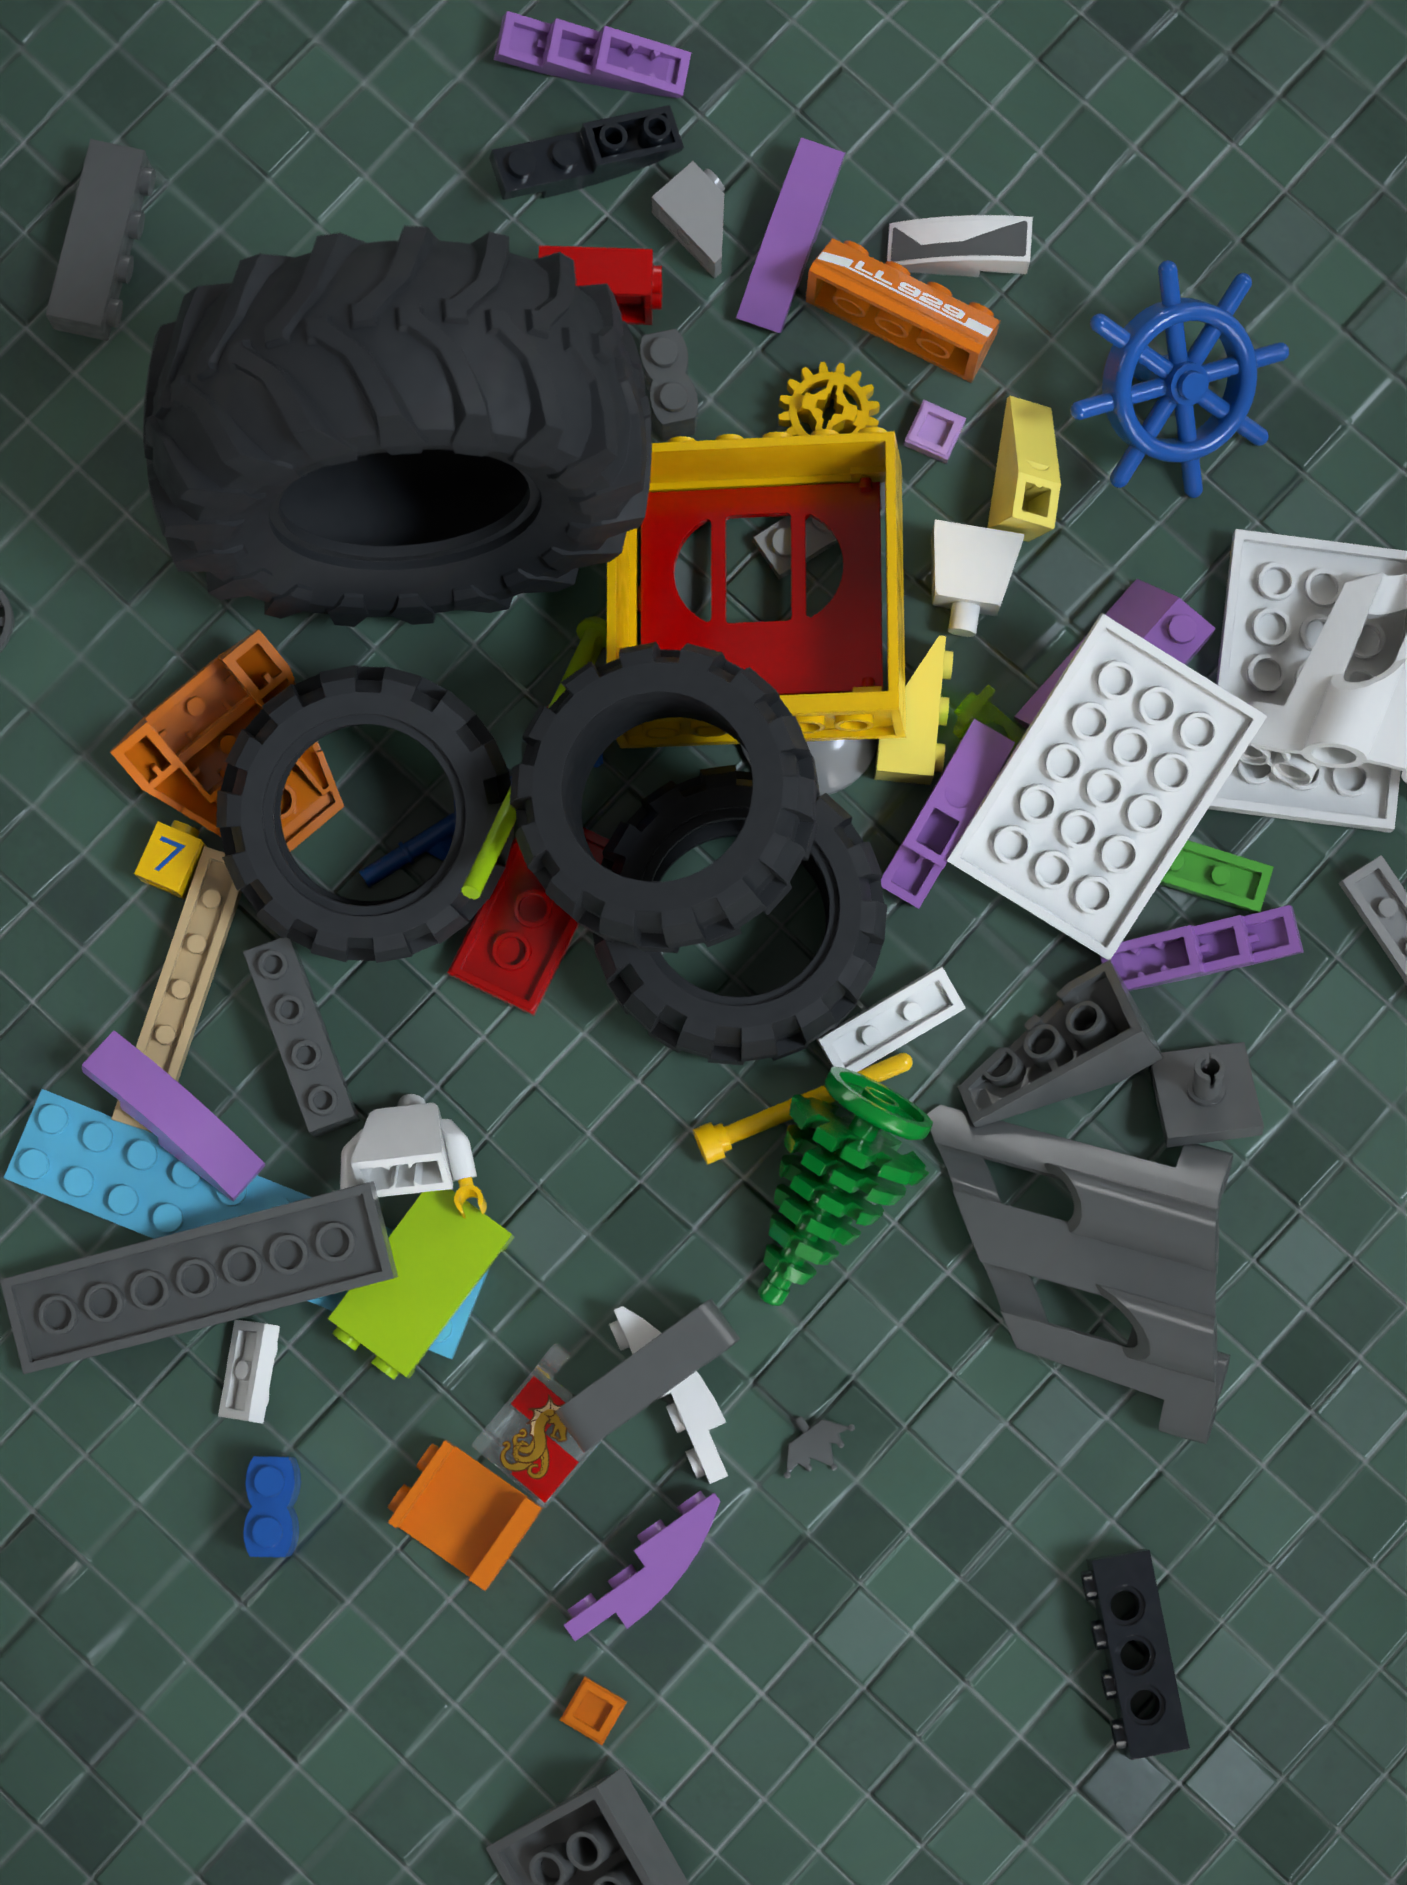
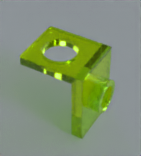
M989 684L978 696L972 691L954 711L958 718L953 733L962 740L973 719L984 725L998 723L1005 729L1007 738L1015 742L1013 750L1020 742L1025 731L991 703L996 690Z

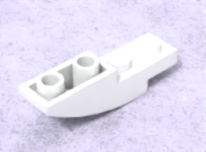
M623 1306L614 1310L618 1320L609 1324L620 1351L630 1347L632 1354L662 1334L646 1320ZM696 1371L662 1397L669 1394L672 1395L674 1403L667 1405L666 1408L677 1433L687 1430L694 1448L685 1452L696 1478L698 1479L706 1475L711 1484L728 1476L709 1433V1430L725 1424L726 1421L715 1398Z

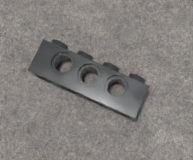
M281 937L244 951L246 962L309 1133L317 1138L359 1122L357 1110L294 941L287 937L284 939Z

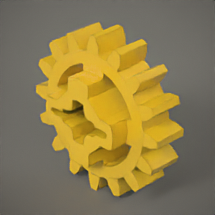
M824 361L820 362L819 371L814 375L807 367L802 368L801 383L789 379L787 390L792 396H780L779 407L786 410V412L778 414V426H790L785 433L791 436L809 435L803 429L800 422L808 423L812 431L823 429L824 419L822 416L826 408L830 406L831 400L835 399V414H833L831 420H828L826 429L837 431L839 434L858 433L860 429L866 427H878L879 421L870 416L879 413L880 403L868 401L874 393V387L872 384L860 387L859 383L862 373L859 370L848 377L844 375V363H839L835 372H828V367ZM827 386L816 394L809 393L816 388ZM843 392L849 393L858 406L849 404Z

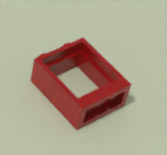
M539 245L538 258L561 252L574 260L576 286L607 283L620 309L622 321L627 322V324L652 325L653 309L662 310V266L653 265V249Z

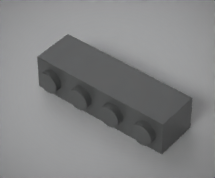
M90 139L45 314L54 330L108 341L111 328L119 326L123 311V301L119 299L122 284L130 282L134 267V257L130 255L133 240H140L142 236L145 214L141 212L144 197L152 195L156 180V170L152 168L145 150Z

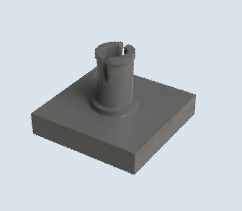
M1245 1042L1161 1053L1163 1059L1149 1066L1166 1148L1260 1136L1263 1134L1264 1124Z

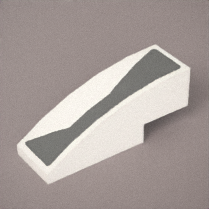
M967 215L890 223L887 261L896 262L911 273L979 277L980 271L1027 274L1031 255L1033 217Z

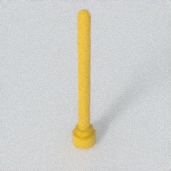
M899 1053L868 1066L857 1073L880 1083L910 1070L913 1060L909 1054ZM825 1085L801 1094L805 1098L813 1097L827 1103L836 1101L826 1090ZM792 1098L727 1126H723L722 1123L713 1126L709 1122L692 1129L705 1163L708 1165L725 1158V1152L732 1150L731 1144L791 1120L792 1117L789 1115Z

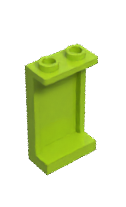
M452 1189L422 1192L388 1237L398 1277L349 1290L328 1318L337 1325L332 1333L335 1337L355 1351L360 1344L364 1345L376 1354L371 1363L393 1380L396 1379L399 1373L410 1379L415 1372V1367L501 1252L504 1253L514 1239L510 1232L487 1215H482L481 1211L467 1200L463 1204L466 1217L463 1218L454 1203L456 1192Z

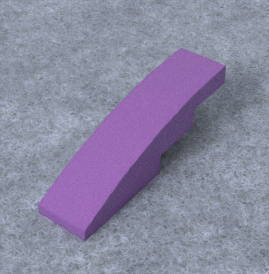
M507 11L502 18L494 60L586 84L635 93L681 98L684 92L691 52L608 26H604L599 32L557 18L552 24Z
M801 137L736 316L737 319L782 333L813 243L816 242L845 152Z
M1287 905L1247 916L1237 915L1197 926L1188 925L1123 941L1112 956L1111 962L1128 991L1263 963L1304 953L1293 906ZM1100 955L1101 964L1108 961Z
M113 1031L82 1064V1072L117 1098L123 1111L155 1134L161 1147L233 1202L265 1167V1163L196 1097L116 1031Z

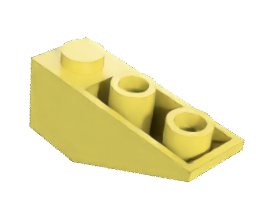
M1008 396L987 528L1024 534L1023 541L1030 542L1055 528L1061 481L1052 408Z
M938 636L905 686L906 738H883L878 740L874 780L931 785L934 772H943L945 744L937 743L938 725L947 726L949 697H941L942 679L951 680L953 667V651H945L946 636Z

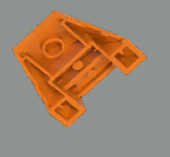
M257 629L213 659L144 716L110 753L142 790L221 837L220 828H216L217 791L221 790L227 762L225 761L241 730L245 729L263 709L262 705L289 685L296 684L291 668L264 634ZM318 741L310 746L298 759L284 787L281 801V823L284 838L290 852L344 807Z

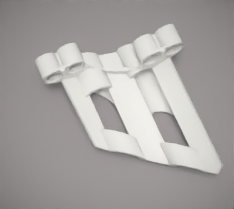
M1382 572L1345 582L1285 705L1281 706L1264 702L1247 703L1265 714L1267 718L1239 760L1253 765L1268 764L1271 766L1272 773L1277 778L1296 786L1311 784L1315 772L1321 766L1351 768L1360 766L1365 762L1403 771L1401 777L1407 783V633L1397 658L1389 669L1374 678L1362 682H1348L1343 677L1366 620L1407 612V574L1390 576Z

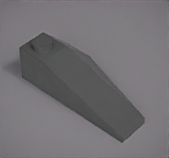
M1111 960L1068 982L1056 994L1059 1000L1040 1018L1034 1014L1024 1024L1027 1030L1008 1048H999L958 1087L971 1121L976 1128L1121 1082L1163 1059L1144 1016Z

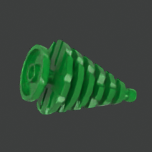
M832 1067L825 1080V1088L831 1097L852 1112V1114L840 1118L835 1115L839 1108L837 1105L813 1097L805 1098L800 1094L792 1096L789 1115L797 1125L788 1126L784 1145L790 1154L799 1152L804 1157L783 1155L781 1159L779 1175L781 1178L785 1177L792 1181L790 1188L784 1184H779L776 1187L773 1203L780 1206L779 1212L786 1217L772 1214L768 1235L782 1247L774 1244L766 1245L763 1262L771 1269L769 1276L764 1278L758 1289L759 1297L771 1306H781L790 1292L789 1287L792 1282L805 1285L816 1275L817 1271L806 1260L816 1265H827L839 1255V1251L835 1249L836 1246L830 1242L832 1239L844 1246L850 1245L861 1235V1231L851 1226L852 1219L857 1221L856 1224L872 1225L883 1215L884 1209L882 1205H894L905 1196L907 1189L904 1185H917L929 1174L925 1170L926 1165L914 1151L904 1155L897 1152L903 1142L891 1134L908 1140H922L930 1132L933 1125L932 1120L911 1101L860 1073L842 1067Z

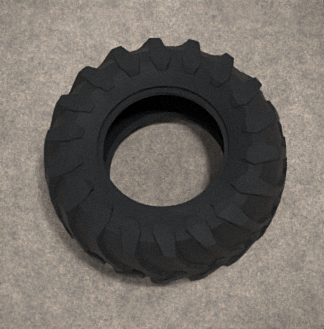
M404 226L398 240L369 243L343 233L317 236L311 253L297 257L260 253L240 260L232 283L195 287L183 296L177 320L161 325L154 338L147 375L143 420L144 456L147 459L149 491L163 536L166 537L176 568L180 572H206L208 593L219 600L250 596L265 601L264 614L282 619L303 611L328 614L334 625L355 627L366 617H395L409 624L417 625L434 623L436 613L453 610L492 613L509 609L515 595L521 593L558 592L574 585L579 568L610 562L620 555L623 550L626 532L640 527L645 519L650 486L652 436L650 404L648 396L645 394L644 374L638 350L627 322L622 321L620 309L608 284L576 286L574 260L561 252L531 260L509 253V236L489 231L471 244L439 241L432 231L425 226Z

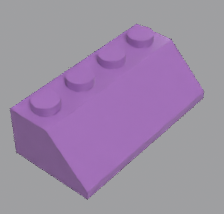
M1139 579L1133 582L1105 614L1185 665L1207 643L1216 629L1181 598ZM1084 639L1014 716L1013 719L1026 730Z

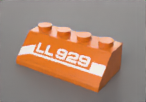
M832 238L809 269L806 302L972 383L997 335L1000 320L994 318V313L979 303L970 302L968 305L952 297L951 291L936 282L925 284L911 277L910 272L896 262L886 261L884 264L870 257L869 252L855 242L844 241L842 243Z

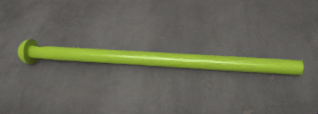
M590 616L578 624L576 632L580 642L561 682L590 661L595 665L602 648L607 646V622L604 619ZM561 682L554 694V697L549 707L566 690L565 687L561 684ZM511 786L461 888L464 896L470 899H478L517 819L516 810L510 805Z

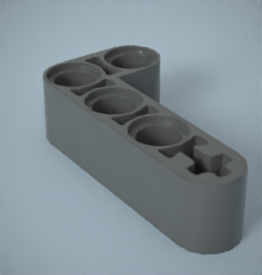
M709 1299L556 1410L555 1413L584 1453L694 1372L736 1344L740 1337L714 1301Z

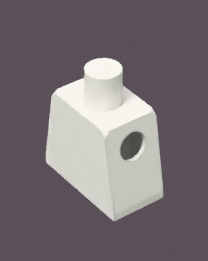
M935 520L931 534L932 605L951 609L948 626L949 633L973 637L976 635L979 614L991 616L998 614L1023 543L1024 534Z

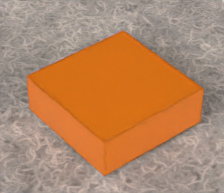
M585 1676L560 1721L603 1745L625 1707L627 1700Z

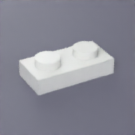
M235 1319L218 1413L219 1417L264 1423L265 1411L269 1402L273 1364L278 1350L277 1341L280 1326Z

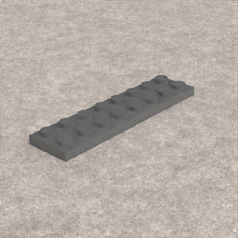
M372 1181L0 1279V1284L24 1375L398 1277L375 1184Z

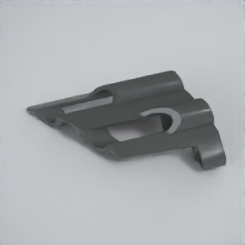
M939 1105L927 1114L933 1122L930 1131L949 1173L955 1199L979 1260L983 1263L990 1278L1002 1316L1016 1348L1163 1399L1164 1403L1158 1431L1207 1444L1217 1411L1218 1399L1230 1362V1354L1217 1351L1216 1275L1219 1260V1210L1232 1166L1233 1153L1200 1144L1183 1145L1176 1168L1003 1121H996L976 1128L968 1112ZM985 1159L1062 1180L1069 1189L1073 1199L1074 1211L1072 1218L1068 1221H1063L1002 1204ZM1031 1276L1098 1294L1109 1300L1126 1316L1133 1326L1127 1344L1049 1323Z

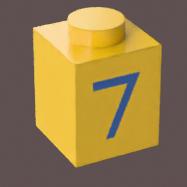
M177 820L173 821L171 827L158 821L134 874L141 882L185 900L204 846L207 847L198 838L200 831Z

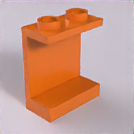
M445 1440L440 1448L432 1443L416 1465V1468L422 1471V1474L413 1487L410 1488L403 1484L387 1507L394 1513L388 1523L395 1528L405 1531L470 1577L469 1580L486 1591L543 1510V1507L448 1440Z

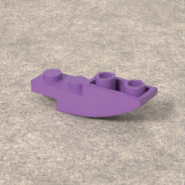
M973 719L927 797L921 811L883 873L881 879L882 888L916 908H920L940 872L946 866L949 855L995 781L1015 742Z
M700 1490L677 1507L682 1514L678 1519L668 1526H665L662 1520L659 1519L637 1535L642 1544L634 1549V1552L644 1567L636 1571L633 1565L630 1564L608 1580L612 1587L611 1591L598 1600L590 1593L567 1609L572 1618L564 1626L574 1641L581 1638L614 1613L618 1615L628 1629L647 1614L671 1590L693 1561L712 1526L720 1503L715 1493L706 1498Z

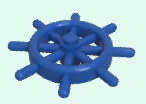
M1166 260L1158 267L1161 302L1155 303L1141 311L1124 328L1104 314H1096L1091 318V329L1113 345L1104 367L1102 394L1074 402L1070 412L1072 417L1077 420L1106 413L1117 435L1129 445L1110 475V482L1114 487L1122 488L1126 486L1144 456L1147 455L1165 462H1181L1184 492L1190 498H1197L1203 491L1199 458L1207 456L1220 448L1236 432L1256 446H1262L1268 441L1269 434L1267 430L1247 416L1256 391L1257 368L1284 361L1289 355V348L1285 343L1278 342L1254 349L1248 333L1240 322L1233 317L1252 286V279L1248 274H1237L1217 306L1193 298H1181L1177 266L1173 261ZM1200 321L1205 323L1187 352L1184 322ZM1165 330L1168 354L1162 356L1149 347L1148 344ZM1220 339L1227 358L1203 364L1217 340ZM1133 376L1141 381V383L1132 385ZM1227 377L1226 388L1222 398L1208 389L1209 382ZM1158 398L1141 425L1133 405ZM1194 404L1199 405L1212 414L1197 429L1195 425ZM1175 409L1178 437L1170 439L1156 438Z

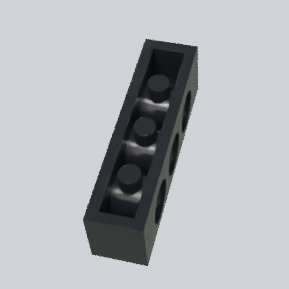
M1139 1549L1086 1559L1088 1571L1081 1572V1581L1086 1601L1094 1600L1098 1620L1090 1622L1096 1650L1104 1649L1108 1669L1101 1670L1100 1675L1106 1700L1114 1699L1118 1719L1110 1720V1726L1116 1750L1124 1749L1125 1756L1130 1760L1190 1749L1150 1550ZM1127 1590L1134 1597L1135 1608L1129 1617L1118 1619L1111 1611V1599L1117 1592ZM1138 1640L1145 1650L1144 1660L1137 1667L1127 1668L1120 1658L1121 1649L1128 1641ZM1140 1690H1149L1155 1700L1153 1711L1145 1717H1136L1130 1708L1133 1695Z

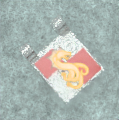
M559 1343L554 1344L531 1374L471 1445L545 1509L602 1442L601 1440L583 1453L555 1413L556 1410L575 1397L555 1379V1375L572 1356Z

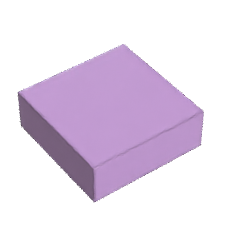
M923 400L906 436L904 446L946 464L963 429L966 418Z

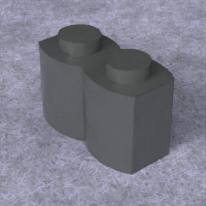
M677 329L643 335L640 347L645 386L650 392L651 419L655 431L663 441L677 436L694 435L698 425V397L695 386L688 376V351L683 337Z

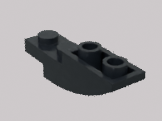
M667 105L583 123L578 132L493 149L489 159L503 200L542 192L543 198L589 187L640 170L681 152L684 146L671 106Z

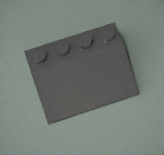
M623 1767L585 1787L486 1847L506 1885H690Z

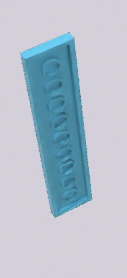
M41 1089L4 1175V1179L153 1239L311 1198L257 1175L233 1202L161 1147L155 1134L114 1121L109 1115L44 1089ZM386 1227L388 1237L394 1230ZM489 1269L429 1348L430 1351L453 1360ZM349 1290L308 1300V1302L334 1311Z

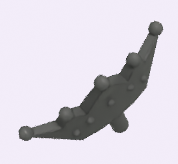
M802 1416L797 1418L795 1423L803 1434L789 1443L787 1472L783 1474L784 1478H790V1472L798 1464L804 1466L806 1471H811V1458L830 1465L833 1471L836 1470L837 1465L833 1460L831 1443H835L839 1448H843L844 1442L841 1440L839 1433L846 1430L854 1431L855 1426L853 1424L845 1426L822 1419L810 1428Z

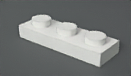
M938 966L842 1022L833 1031H827L816 1040L832 1067H842L858 1072L966 1008L943 967Z

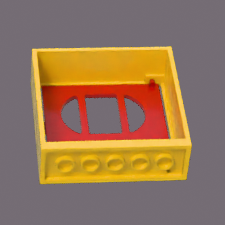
M866 427L860 429L858 433L839 434L834 430L820 429L806 436H791L785 432H769L764 434L763 438L745 439L736 434H723L717 436L715 440L696 441L694 438L687 436H677L670 438L668 442L652 443L649 494L646 516L641 524V585L638 586V528L626 532L622 553L612 561L607 562L606 663L620 658L619 649L638 645V614H641V645L657 642L660 649L681 650L689 643L722 652L727 661L742 669L748 667L753 669L778 691L781 700L791 714L796 717L806 741L906 738L902 465L895 431L887 432L880 427ZM885 482L888 691H883L880 483ZM790 516L791 619L787 621L728 623L726 574L727 520L731 518ZM809 517L816 519L829 529L836 538L843 555V574L840 585L831 601L812 617L807 616L806 520ZM706 522L711 523V620L708 622L697 617L686 607L679 596L675 581L676 562L682 546L689 536ZM680 717L656 719L643 723L623 733L616 739L620 748L740 744L731 735L714 725Z

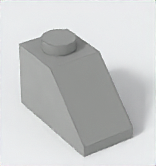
M692 161L652 196V214L715 279L721 274L725 195L723 191L725 188L714 172L708 168L702 171Z

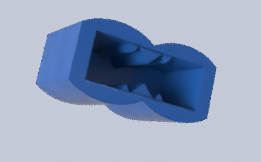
M254 1456L248 1466L246 1493L252 1507L247 1514L244 1524V1543L250 1557L292 1556L296 1549L299 1538V1521L293 1506L298 1499L301 1488V1473L295 1457Z

